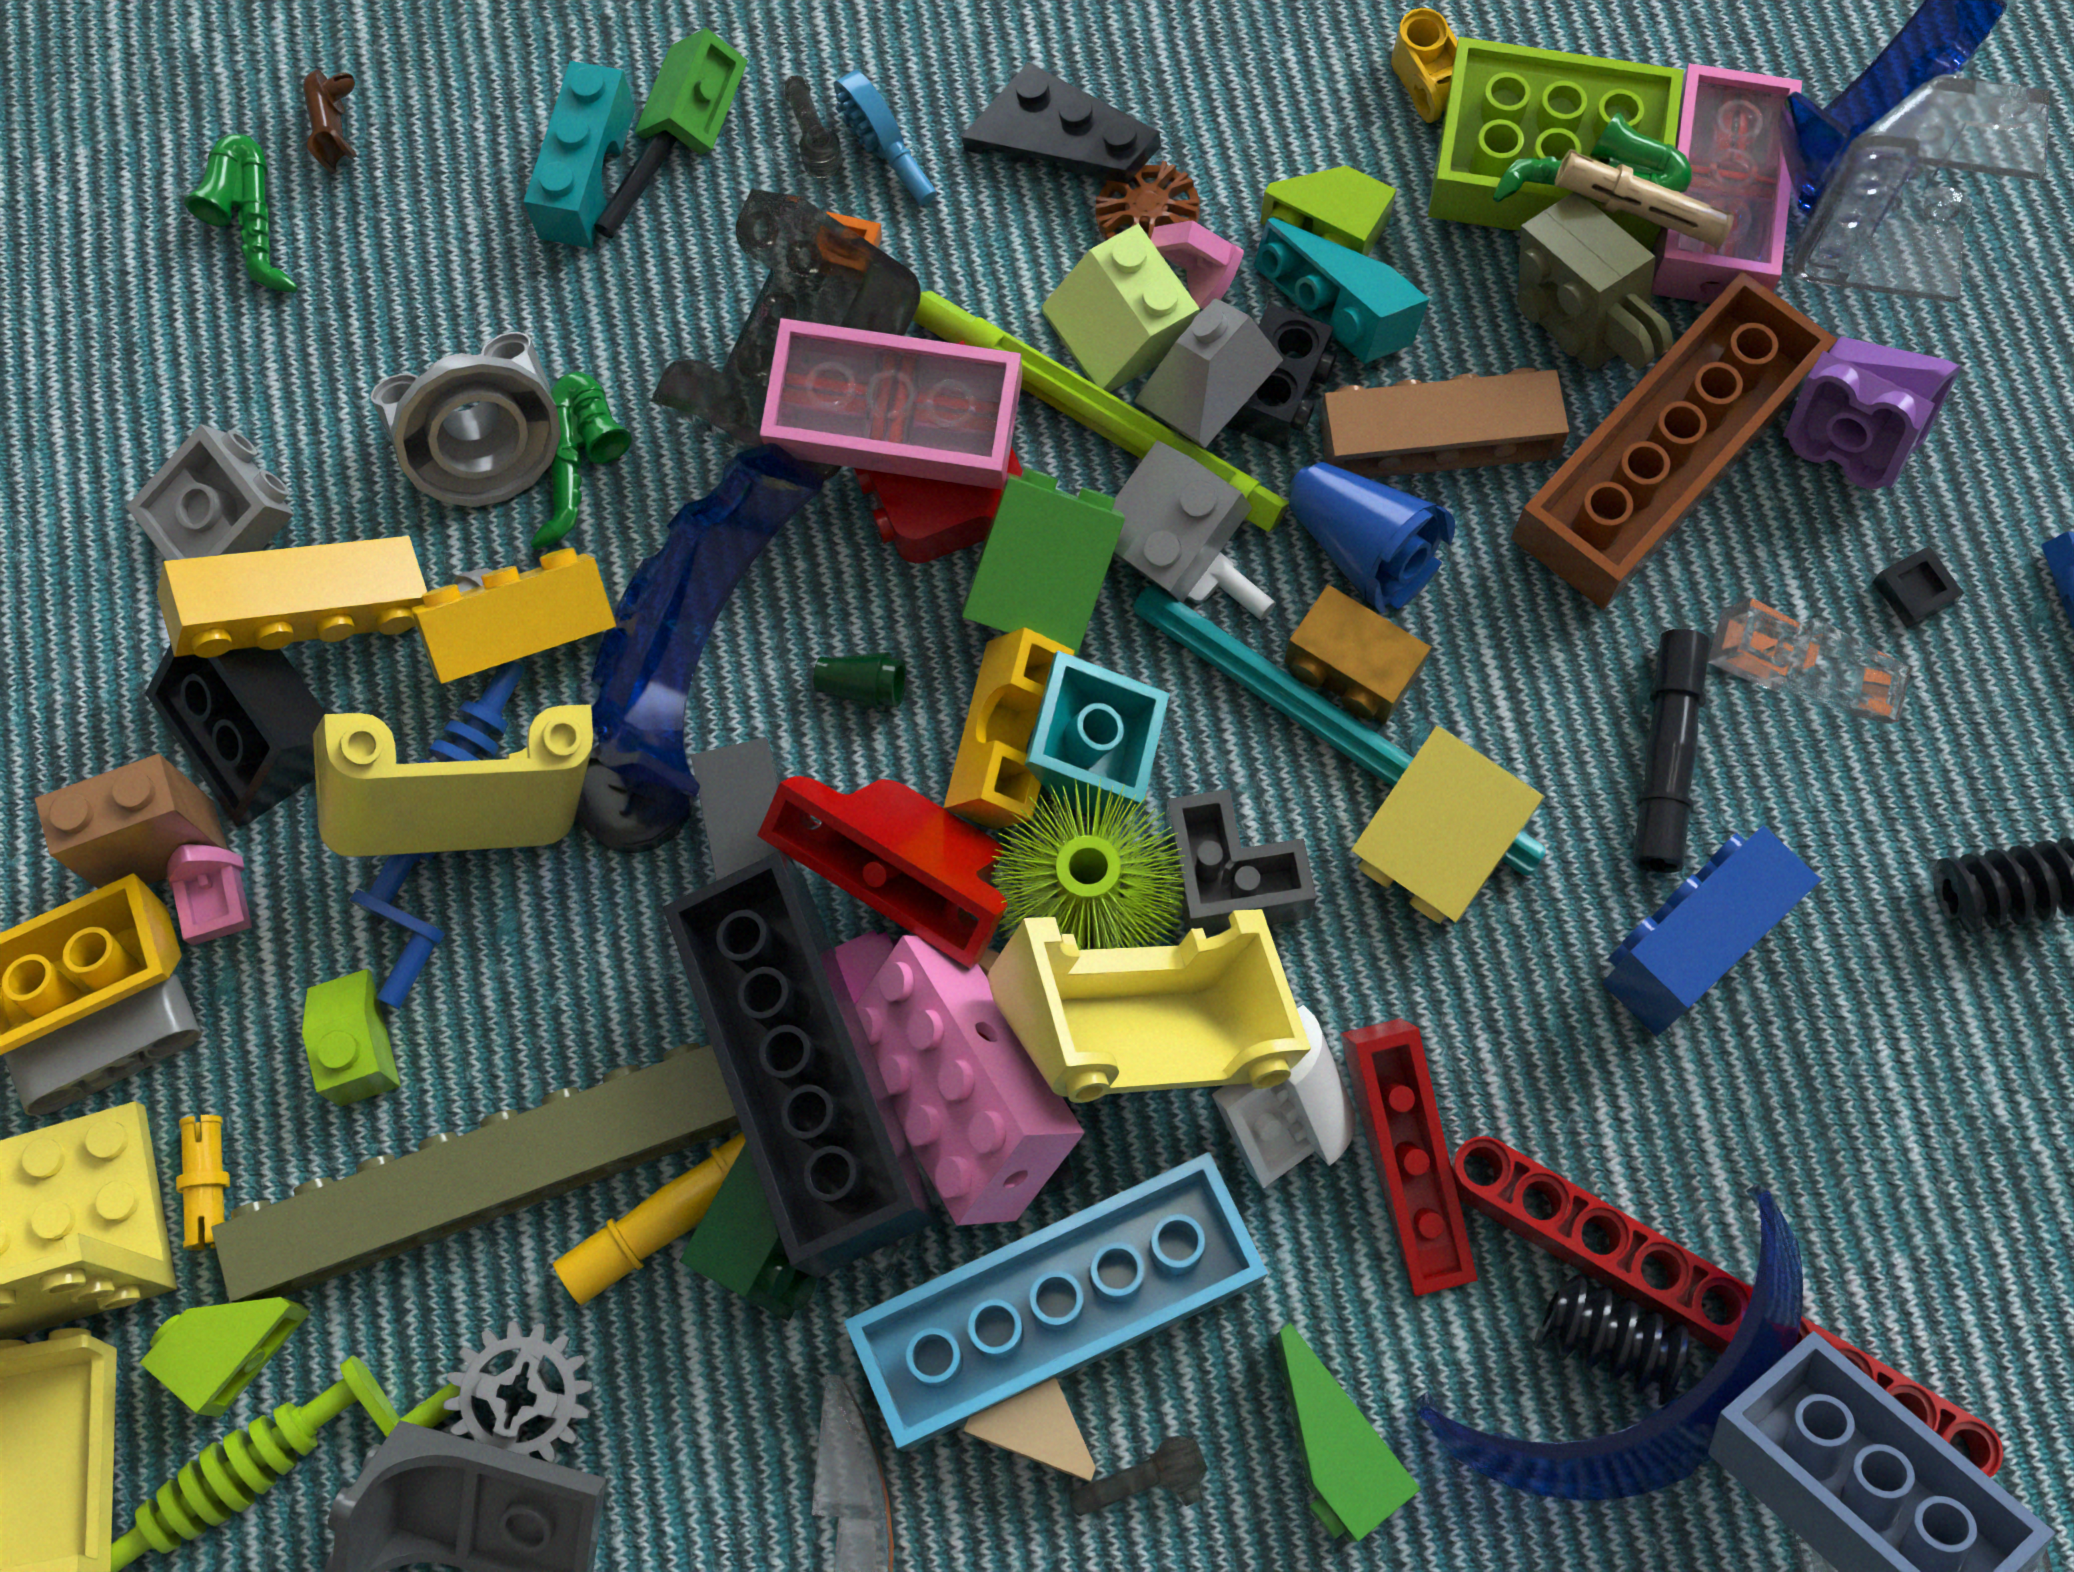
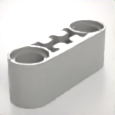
M170 975L168 979L15 1048L3 1054L25 1114L36 1116L65 1108L186 1049L201 1037V1031L179 977Z

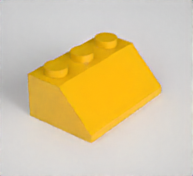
M135 873L0 933V1055L170 977L182 955L168 908Z

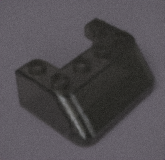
M751 189L736 222V238L745 254L770 269L766 281L722 373L699 360L691 358L678 359L666 368L650 401L725 443L800 477L817 482L826 481L834 477L842 466L769 455L760 437L780 318L905 336L920 303V284L916 275L910 269L803 197Z

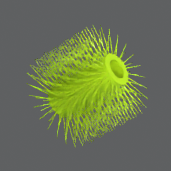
M1076 778L1077 826L1075 825L1064 786L1065 797L1063 796L1065 805L1063 810L1051 785L1065 821L1053 795L1051 796L1066 832L1053 804L1052 807L1058 821L1042 798L1058 829L1043 806L1040 805L1044 812L1029 796L1042 813L1041 816L1044 821L1033 810L1041 820L1045 831L1032 816L1029 817L1023 810L1021 811L1042 830V834L1033 826L1031 827L1022 818L1020 819L1013 813L1011 814L1026 824L1046 845L1037 840L1033 834L1031 836L1014 823L1012 824L1030 836L1036 843L1007 828L1005 829L1014 833L1026 843L999 833V835L1006 837L1028 852L1026 853L1000 843L1018 854L995 849V851H999L1010 858L992 856L996 860L1011 866L993 865V867H997V869L1004 872L991 873L994 876H998V878H1002L992 881L1006 880L1004 882H993L995 885L1004 887L997 888L996 890L1002 895H1011L1004 896L1005 898L1012 897L1001 902L1009 901L1008 903L1011 904L1008 906L1013 907L1006 908L1004 913L1007 914L1003 915L1009 916L999 922V924H1011L999 930V932L1019 927V925H1014L1021 923L1022 919L1027 916L1036 914L1030 918L1040 916L1038 918L1055 917L1060 935L1074 934L1078 950H1085L1086 943H1088V950H1090V943H1092L1093 949L1120 948L1119 943L1123 948H1126L1122 941L1128 948L1140 947L1131 936L1140 941L1144 947L1150 946L1141 938L1160 947L1159 944L1149 937L1175 946L1150 929L1176 938L1160 927L1179 931L1165 922L1181 924L1180 921L1167 914L1182 915L1179 911L1171 908L1183 907L1182 904L1177 902L1183 900V895L1175 893H1180V891L1184 890L1163 889L1184 888L1174 887L1181 883L1160 884L1165 882H1185L1170 881L1173 879L1185 880L1176 878L1182 874L1162 876L1167 873H1185L1172 872L1178 869V866H1184V864L1167 866L1175 862V860L1181 859L1177 857H1184L1185 855L1168 857L1176 853V851L1182 850V848L1160 853L1177 842L1154 851L1151 850L1171 836L1178 834V832L1153 841L1163 832L1172 828L1169 827L1141 842L1164 823L1162 822L1130 845L1152 822L1164 814L1162 813L1157 818H1154L1135 833V829L1156 810L1155 808L1147 817L1145 815L1132 830L1135 820L1146 808L1145 806L1133 820L1134 812L1145 800L1144 798L1134 811L1133 809L1136 804L1133 806L1119 828L1135 796L1118 821L1125 805L1123 804L1112 829L1125 794L1121 799L1113 820L1112 816L1125 784L1113 810V805L1111 806L1113 795L1110 800L1112 786L1100 825L1101 778L1099 780L1092 835H1089V783H1087L1086 836ZM1133 815L1132 819H1131L1130 822L1128 823V825H1127V827L1125 828V830L1123 831L1122 835L1119 837V834H1120V832H1121L1123 826L1126 824V822H1127V821L1130 819V817ZM1045 818L1049 821V823H1050V824L1053 826V828L1056 830V833H1057L1059 839L1056 837L1055 833L1052 831V829L1050 828V826H1049V824L1047 823V821L1045 820ZM1131 827V829H1130V831L1128 832V834L1121 840V838L1123 837V835H1124V834L1127 832V830ZM1046 828H1047V829L1049 830V832L1053 835V837L1056 839V841L1050 836V834L1048 833V831L1046 830ZM1158 842L1157 844H1155V845H1153V846H1151V847L1145 849L1144 851L1140 852L1144 847H1146V846H1148V845H1151V844H1153V843ZM1021 844H1024V845H1027V846H1029V847H1032L1036 852H1034V851H1032V850L1026 848L1025 846H1023V845H1021ZM1156 852L1155 854H1153V855H1151V856L1144 857V856H1146V855H1149V854H1151V853ZM1167 854V855H1164V856H1162V857H1159V858H1156V859H1152V858L1155 857V856ZM1011 855L1023 857V858H1025L1026 860L1019 859V858L1013 857V856H1011ZM1177 858V859H1172V860H1168V861H1164V862L1158 863L1159 861H1161V860H1163V859ZM1001 859L1015 860V861L1019 862L1020 864L1014 863V862L1005 861V860H1001ZM1166 863V864L1161 865V866H1159V867L1151 868L1152 866H1156V865H1159V864ZM1011 864L1023 866V867H1026L1027 869H1022V868H1019V867L1014 866V865H1011ZM1176 867V868H1172V869H1168V870L1156 872V871H1158V870H1160V869ZM1002 868L1015 869V870H1018V871H1020V872H1014V871H1010V870H1006V869H1002ZM995 874H1011V875H1014V876H1016V877H1013V876H1004V875H995ZM1156 878H1167L1159 881H1150ZM1012 879H1024L1026 881H1016ZM997 883H1013V884H1016V885H1006V884H997ZM1160 891V892H1164V893L1157 894V893H1154V892ZM1015 892H1023L1022 894H1011ZM1019 896L1024 897V898H1020V899H1014V898L1019 897ZM1151 900H1160L1164 902H1154ZM1164 905L1178 906V907H1166V906H1164ZM1158 909L1165 910V911H1169V912H1173V913L1162 912V911H1160V910H1158ZM1152 912L1157 913V914L1162 915V916H1165V917H1161V916L1154 915ZM1022 913H1025V914H1023L1022 916L1012 918V917H1014V916H1017V915H1020V914H1022ZM1142 914L1149 915V916H1151V917H1153V918H1155V919L1149 918V917L1144 916V915H1142ZM1151 921H1155V922L1160 923V924H1163V925L1155 924V923H1153V922H1151ZM1014 930V931L1011 932L1010 934H1008V935L1002 937V939L1005 938V937H1008V936L1013 935L1016 930Z

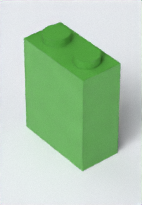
M1024 467L1021 477L1011 473L1007 474L962 606V617L1008 633L1026 627L1075 650L1074 655L1077 656L1122 530L1125 516L1121 511L1113 509L1116 499L1109 495L1082 487L1079 496H1075L1056 489L1059 479Z

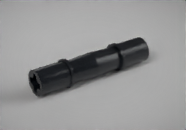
M1672 629L1660 635L1654 687L1650 690V700L1655 704L1646 748L1644 793L1637 797L1636 805L1639 808L1632 861L1636 867L1651 872L1674 873L1681 871L1684 867L1689 815L1694 809V802L1689 798L1697 754L1699 708L1703 707L1706 703L1704 686L1710 639L1705 634L1695 630Z

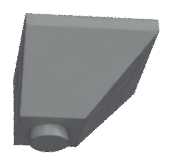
M1214 298L1194 318L1192 324L1174 343L1134 402L1145 412L1203 448H1206L1279 366L1283 359L1249 315Z

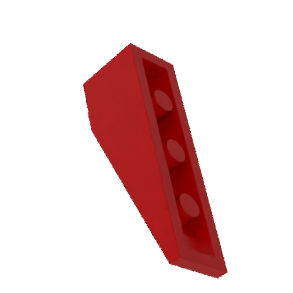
M1399 1018L1340 1033L1354 1096L1412 1294L1416 1297L1478 1281L1419 1028Z

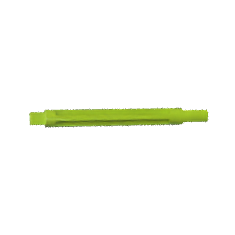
M933 291L920 292L914 299L908 318L949 343L956 344L964 341L968 346L1021 353L1023 374L1021 388L1142 460L1157 440L1193 458L1243 493L1252 506L1245 519L1267 532L1278 527L1289 506V502L1261 486V482L987 320L973 316Z

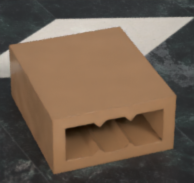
M160 753L35 798L49 855L98 889L132 873H135L145 885L167 878V862L172 853L181 845H207L228 850L214 801Z

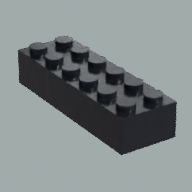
M777 851L663 906L790 1265L813 1277L819 1278L939 1222L804 875Z

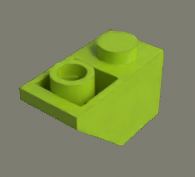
M1347 165L1270 183L1264 191L1260 223L1265 225L1267 219L1274 217L1368 256L1390 221L1397 189Z

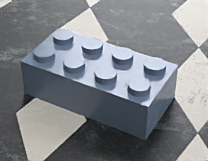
M1812 1331L1720 1412L1708 1452L1712 1458L1839 1572H2034L2056 1532L1815 1331Z

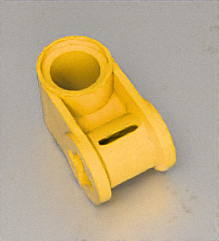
M1418 8L1407 13L1400 22L1392 52L1391 64L1393 70L1412 97L1418 114L1427 123H1432L1439 120L1442 112L1446 109L1458 41L1449 28L1446 19L1439 12L1428 8Z

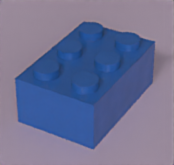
M1764 825L1747 841L1738 833L1734 834L1696 875L1692 874L1671 894L1666 903L1652 917L1648 916L1609 956L1608 960L1616 968L1602 984L1656 1037L1688 1010L1822 880Z

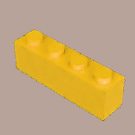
M403 536L163 561L157 597L174 657L195 654L198 657L210 658L222 655L233 649L258 646L264 650H274L297 641L320 639L324 642H337L354 634L378 631L385 635L399 634L411 627H417L411 608L424 604L422 594L426 593L427 589L410 537Z

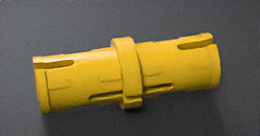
M201 1115V1123L195 1122V1116L179 1120L182 1140L183 1174L176 1177V1191L183 1194L184 1250H205V1244H211V1249H216L211 1227L225 1222L223 1190L230 1188V1176L222 1168L221 1126L223 1125V1117L218 1115Z

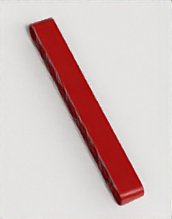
M1488 1136L1474 1137L1465 1141L1450 1158L1460 1201L1625 1298L1635 1300L1636 1304L1642 1308L1659 1311L1664 1321L1670 1324L1674 1321L1685 1323L1688 1328V1335L1761 1377L1779 1361L1771 1357L1763 1346L1762 1336L1767 1326L1774 1327L1783 1334L1787 1344L1786 1354L1812 1331H1815L1891 1396L1898 1399L1909 1411L1949 1444L1954 1434L1961 1436L1969 1446V1461L1987 1476H1994L2001 1467L2004 1455L2002 1442L1995 1430L1984 1421L1503 1142ZM1479 1156L1490 1163L1494 1173L1491 1185L1481 1186L1473 1183L1467 1177L1464 1171V1160L1466 1157ZM1535 1189L1547 1196L1551 1203V1214L1548 1220H1538L1526 1212L1522 1201L1524 1190ZM1584 1223H1594L1605 1230L1609 1237V1249L1606 1255L1593 1253L1585 1246L1581 1235ZM1644 1257L1658 1259L1666 1268L1668 1281L1664 1290L1655 1289L1644 1280L1641 1272ZM1706 1291L1716 1293L1726 1304L1727 1317L1723 1325L1712 1323L1706 1318L1701 1304L1703 1294Z

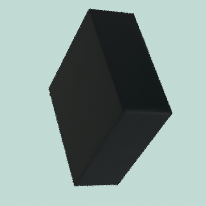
M1930 545L1884 569L1873 580V583L1907 629L1955 604L1964 594Z

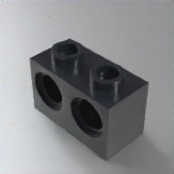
M1269 303L1258 327L1282 357L1283 361L1225 426L1286 449L1294 430L1304 433L1316 404V400L1309 396L1315 383L1326 385L1338 353L1329 350L1334 327ZM1295 351L1304 357L1293 359L1285 356L1283 353ZM1275 398L1280 400L1283 405L1268 406L1260 400Z

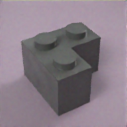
M1230 789L1168 799L1165 824L1166 829L1172 828L1167 830V835L1178 832V834L1168 839L1169 845L1177 842L1170 846V851L1182 848V850L1176 851L1171 856L1185 855L1184 857H1177L1181 859L1175 860L1173 866L1184 864V866H1178L1179 868L1175 869L1174 872H1185L1175 874H1182L1176 878L1185 879H1176V881H1185L1177 882L1181 883L1177 887L1184 888L1178 890H1184L1180 891L1179 895H1183V900H1180V903L1183 906L1182 914L1186 935L1191 929L1203 928L1205 936L1225 932L1231 928L1228 917L1234 910L1262 909L1267 925L1310 918L1317 898L1304 838L1241 848Z

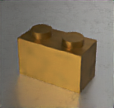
M1328 584L1289 639L1284 663L1290 666L1292 673L1303 683L1315 688L1323 686L1341 697L1344 706L1355 715L1364 719H1371L1373 717L1386 724L1422 672L1431 646Z

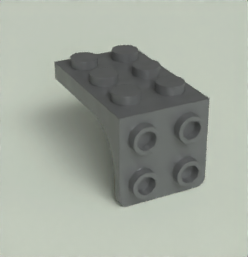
M399 1420L382 1445L374 1444L364 1460L361 1474L351 1489L342 1488L333 1502L328 1518V1529L335 1531L334 1548L328 1558L324 1572H386L399 1566L426 1562L447 1564L473 1572H593L607 1478Z

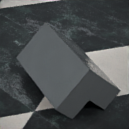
M767 737L691 754L716 881L777 851L799 870L798 861L757 836L780 784L777 764Z

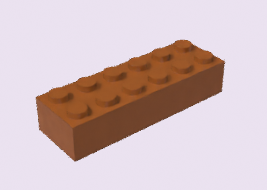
M1741 271L1525 505L1511 539L1593 603L1605 610L1802 391L1806 379L1823 351L1829 353L1838 339L1744 271Z

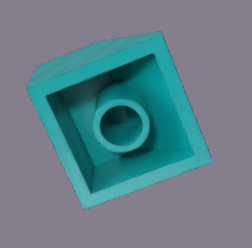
M1057 651L1053 655L1025 766L1056 799L1051 785L1053 786L1059 802L1063 806L1065 805L1063 796L1065 797L1064 786L1070 808L1076 810V778L1081 812L1087 814V783H1089V815L1093 817L1095 815L1099 780L1101 778V820L1112 786L1110 800L1113 795L1111 802L1113 810L1125 784L1112 816L1113 820L1121 799L1125 794L1113 822L1115 824L1123 804L1125 805L1118 821L1134 796L1135 798L1123 819L1128 816L1135 804L1136 806L1133 811L1145 798L1170 693L1064 652Z

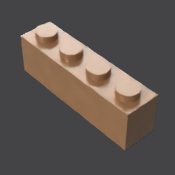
M1519 368L1506 375L1487 377L1468 373L1457 375L1447 381L1428 383L1408 379L1399 381L1392 386L1369 389L1358 385L1344 386L1334 392L1324 393L1319 417L1325 462L1365 478L1558 459L1569 434L1557 369L1537 371L1534 368Z

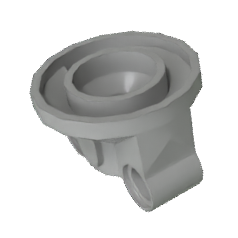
M509 332L499 335L485 344L479 355L459 353L445 356L433 363L419 377L410 373L393 375L382 380L371 392V401L393 444L400 468L418 490L443 503L478 507L509 500L534 485L554 460L561 436L557 406L550 393V385L531 338L527 334ZM480 401L478 405L469 410L453 411L463 404Z

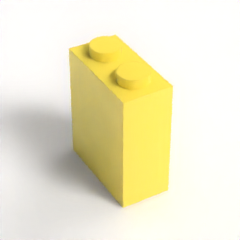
M1436 725L1351 851L1363 858L1358 868L1367 876L1387 888L1395 880L1415 895L1409 903L1425 916L1441 924L1445 916L1457 922L1491 876L1545 796L1444 728Z

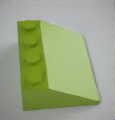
M1459 37L1427 217L1521 231L1522 224L1574 191L1553 185L1524 182L1515 194L1500 202H1495L1493 196L1505 171L1519 159L1535 158L1540 160L1553 156L1557 161L1562 160L1570 149L1596 161L1608 164L1609 161L1605 159L1590 157V153L1618 111L1622 113L1624 120L1636 132L1662 143L1674 145L1675 147L1684 69ZM1584 196L1647 250H1652L1661 229L1660 225L1620 209L1610 213L1601 208V202Z

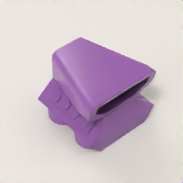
M1841 336L1829 353L1826 351L1821 353L1808 375L1783 436L1789 439L1790 445L1796 454L1805 460L1825 462L1831 459L1841 464L1849 480L1860 487L1878 489L1886 486L1891 489L1895 486L1909 456L1926 440L1961 370V366L1946 359Z

